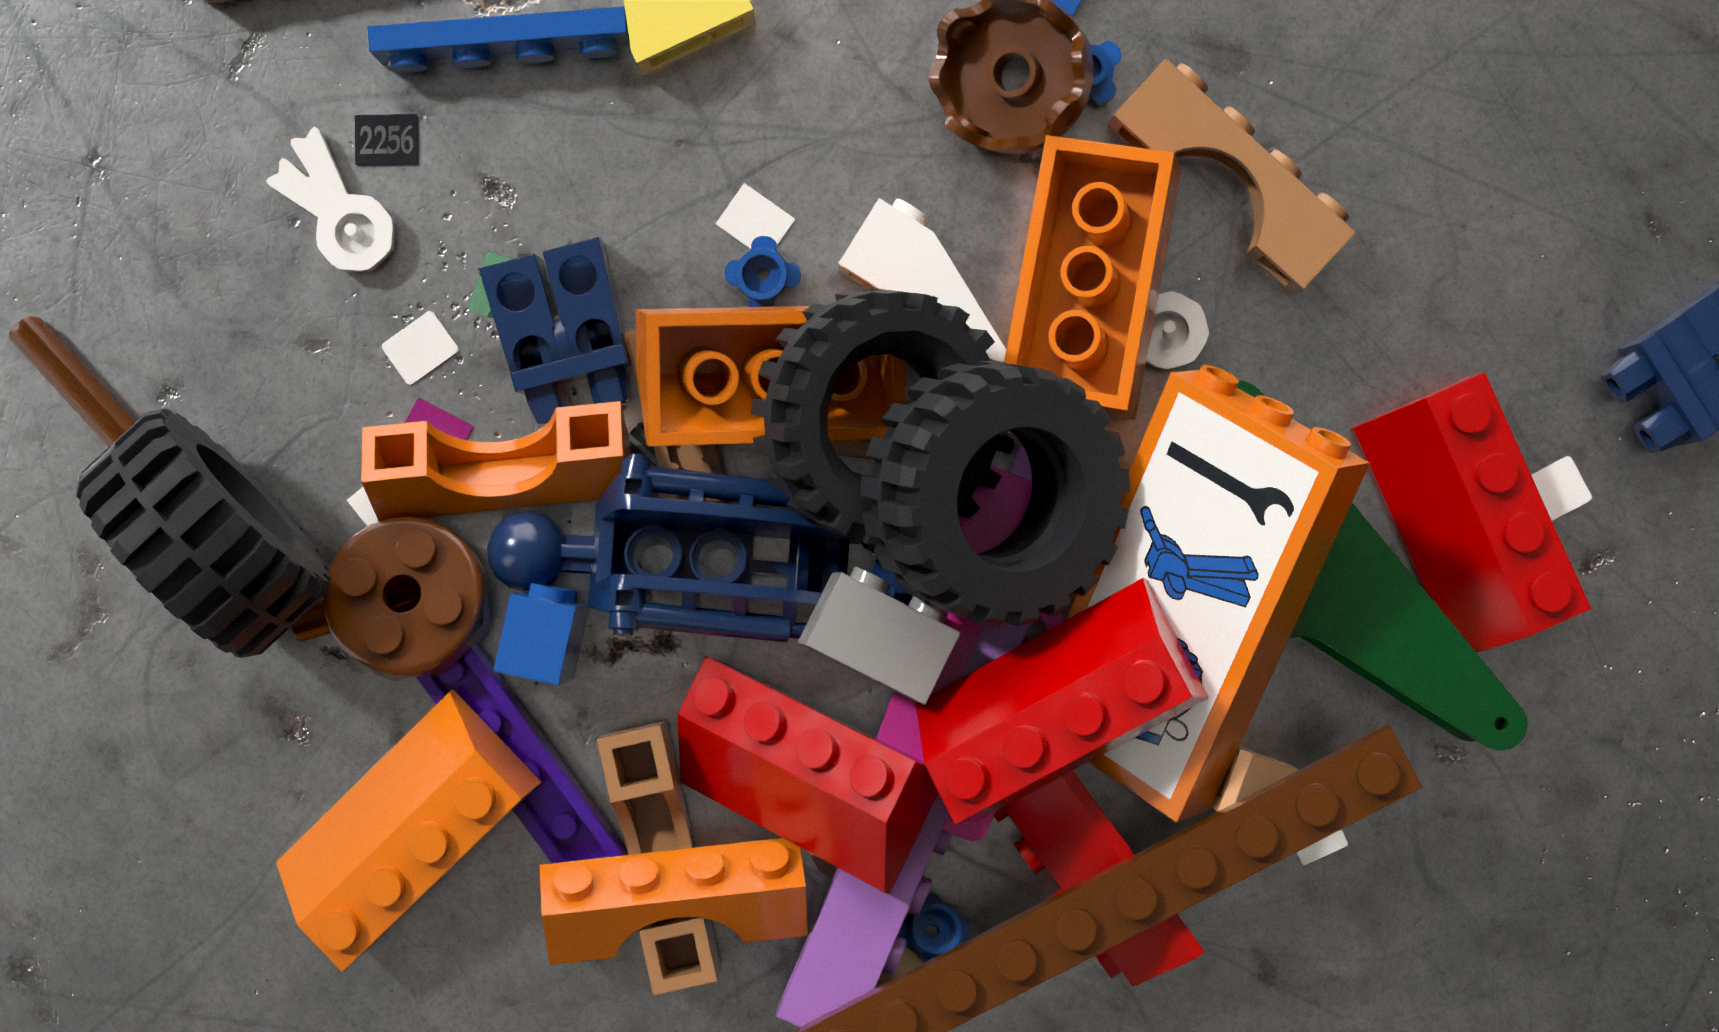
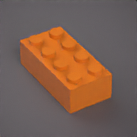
M1046 135L1004 362L1051 371L1055 377L1072 380L1085 389L1086 399L1098 401L1108 415L1112 417L1136 420L1181 175V168L1174 152Z

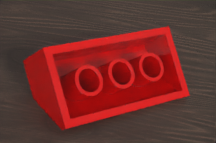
M1485 372L1465 377L1351 428L1364 460L1370 462L1368 469L1420 585L1476 653L1532 636L1591 609Z
M1141 578L930 695L925 705L921 703H916L915 705L924 764L956 825L977 822L1209 697L1146 578Z
M705 656L678 712L680 783L887 894L891 893L939 793L923 761L740 669Z
M1074 771L996 811L994 814V818L998 823L1009 816L1022 833L1023 837L1013 844L1033 872L1037 875L1047 868L1061 887L1051 895L1052 897L1134 855ZM1176 914L1095 957L1111 979L1122 972L1132 987L1196 959L1205 951L1179 915Z

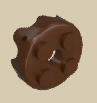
M982 0L973 6L955 8L947 12L939 22L937 27L938 51L934 64L930 69L929 84L946 115L945 126L952 133L984 149L1002 154H1025L1044 148L1046 135L1062 137L1076 123L1087 105L1091 92L1094 63L1089 41L1081 25L1066 9L1052 0ZM1025 57L1030 68L1027 82L1018 90L1007 91L1002 83L1004 66L1013 58Z
M408 516L388 518L371 524L351 537L338 551L328 570L331 578L327 593L324 596V613L331 634L340 648L354 661L387 680L399 681L402 678L443 674L450 670L474 644L483 640L489 629L491 613L487 599L486 571L484 566L463 539L450 528L433 520ZM410 579L417 581L421 588L419 603L408 612L398 613L392 611L388 603V595L391 588L402 580Z

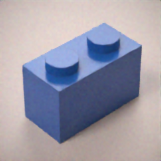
M531 583L529 592L511 593L493 671L554 685H561L573 680L590 609L588 604L575 602L577 590L553 584L541 585Z

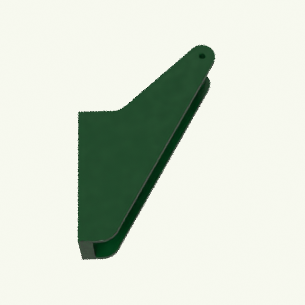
M1239 380L1238 389L1254 398L1258 395L1264 396L1254 385ZM1351 503L1290 638L1299 637L1455 738L1468 742L1477 741L1485 747L1500 751L1509 750L1517 746L1525 737L1528 727L1527 716L1522 707L1357 507Z

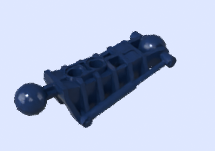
M630 454L627 458L622 459L621 474L615 477L596 503L594 536L566 535L560 525L545 514L533 511L519 512L508 516L495 527L487 546L488 564L495 577L507 587L524 592L529 591L531 583L551 584L561 572L590 574L588 607L603 612H610L608 629L613 630L614 635L633 636V632H638L639 628L787 642L789 638H800L807 623L796 622L797 615L811 616L832 572H843L847 575L849 544L862 545L863 542L817 527L815 521L798 515L791 509L788 511L755 507V504L788 507L787 504L791 498L785 491L772 488L767 479L652 466L650 460H647V456ZM657 493L689 496V500L658 498ZM706 498L737 501L740 503L739 505L707 502ZM755 536L790 539L788 563L753 560ZM653 545L666 546L673 552L671 564L667 569L660 573L651 574L639 568L640 555L646 548ZM715 549L729 550L738 559L734 570L725 577H712L702 570L704 558ZM875 556L870 573L890 583L886 595L908 606L913 595L907 593L896 583V573L884 569ZM752 576L787 578V588L752 585ZM749 611L783 614V616L749 613Z

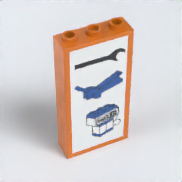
M1201 365L1199 370L1170 373L1129 470L1131 490L1130 492L1122 493L1121 508L1129 509L1125 529L1117 527L1112 544L1118 546V549L1109 566L1100 563L1094 571V574L1099 578L1097 583L1084 596L1076 595L1067 617L1069 619L1141 578H1146L1209 697L1208 699L1089 762L1175 822H1180L1211 809L1370 462L1349 451L1351 443L1345 437L1321 427L1309 429L1292 419L1294 411L1288 405L1267 396L1258 395L1254 398L1237 388L1239 380L1234 375L1211 365Z

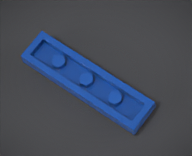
M625 7L367 26L369 52L382 65L389 64L390 71L401 73L426 70L428 68L427 61L452 60L453 66L461 68L483 67L491 64V56L516 55V61L522 63H540L553 60L554 52L579 50V56L584 58H605L616 55L618 53L617 47L630 46Z

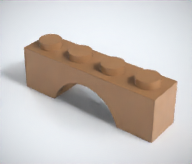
M1165 58L1117 110L1107 127L1130 147L1174 152L1177 159H1206L1225 167L1233 173L1245 187L1251 200L1254 214L1253 234L1246 254L1292 296L1297 294L1314 279L1356 233L1345 223L1349 219L1348 213L1329 195L1320 193L1316 196L1299 180L1302 176L1301 170L1288 156L1276 149L1269 153L1252 137L1255 133L1254 127L1241 113L1229 106L1222 110L1205 94L1208 90L1207 84L1193 69L1183 63H1180L1176 68Z
M667 720L606 733L596 739L610 803L618 817L628 855L695 848ZM679 917L661 920L639 929L653 996L718 981L722 967L711 920L696 917Z

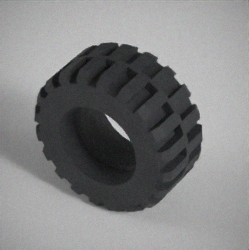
M975 361L973 365L957 363L941 368L937 375L938 380L923 377L908 388L907 395L911 399L908 405L893 403L882 418L883 422L889 426L883 439L873 436L866 456L875 458L872 475H862L860 495L871 498L872 510L865 511L862 515L866 534L879 538L882 541L875 546L874 553L884 569L896 573V583L907 593L924 599L926 604L977 623L999 627L1005 622L1017 627L1035 623L1040 618L1039 613L1053 617L1069 608L1072 602L1068 595L1073 592L1084 596L1097 583L1099 578L1094 574V571L1100 563L1109 566L1118 549V546L1112 544L1117 527L1125 529L1129 509L1121 508L1122 493L1130 492L1131 490L1129 470L1119 466L1118 458L1125 455V449L1119 432L1104 429L1110 423V417L1098 401L1086 399L1083 387L1068 378L1055 377L1051 371L994 361ZM1010 430L1022 443L1030 461L1032 492L1029 506L1017 529L1004 542L988 551L975 553L962 532L958 518L957 498L960 481L968 462L976 451L995 435Z
M168 409L145 413L84 469L79 477L76 489V497L80 499L79 506L83 514L92 521L91 526L99 538L105 540L111 548L110 552L122 565L126 566L136 577L135 580L148 593L151 592L163 603L165 609L177 619L183 620L202 639L212 641L216 648L225 653L231 652L235 657L239 658L262 654L327 593L331 578L325 560L318 555L319 551L313 542L302 532L299 524L293 517L287 514L279 501L256 480L257 478L245 467H242L225 448L215 443L206 432L198 426L190 424L185 417L178 413L173 414Z

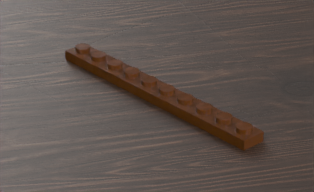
M1385 725L795 1029V1032H948L1423 788L1394 731L1390 726Z

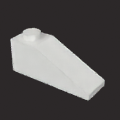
M879 198L839 261L838 271L869 291L872 288L927 294L938 297L937 302L942 305L960 307L970 314L966 321L970 328L987 330L995 341L986 350L990 360L1004 362L1006 348L935 233L925 227L929 218L920 210L901 199H896L891 206Z

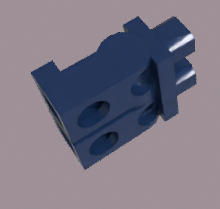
M599 237L542 251L559 312L557 315H555L547 284L549 282L543 260L536 254L478 268L511 372L514 390L517 393L525 394L527 404L537 424L547 423L551 419L555 408L570 406L564 383L586 377L594 404L617 401L625 403L630 401L626 367L632 364L623 335L625 331L610 274V264L605 242Z
M1719 282L1656 324L1639 338L1618 349L1622 357L1601 375V379L1610 394L1619 403L1628 402L1645 391L1657 410L1634 424L1636 435L1649 453L1661 452L1677 445L1702 442L1719 430V358H1715L1719 356Z

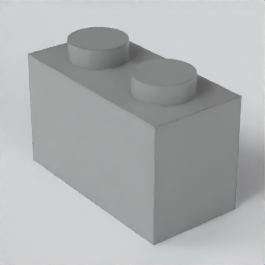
M854 567L850 576L843 572H832L797 643L911 701L925 705L960 635V632L944 624L948 613L926 604L924 600L914 596L908 606L886 595L890 583L861 568Z

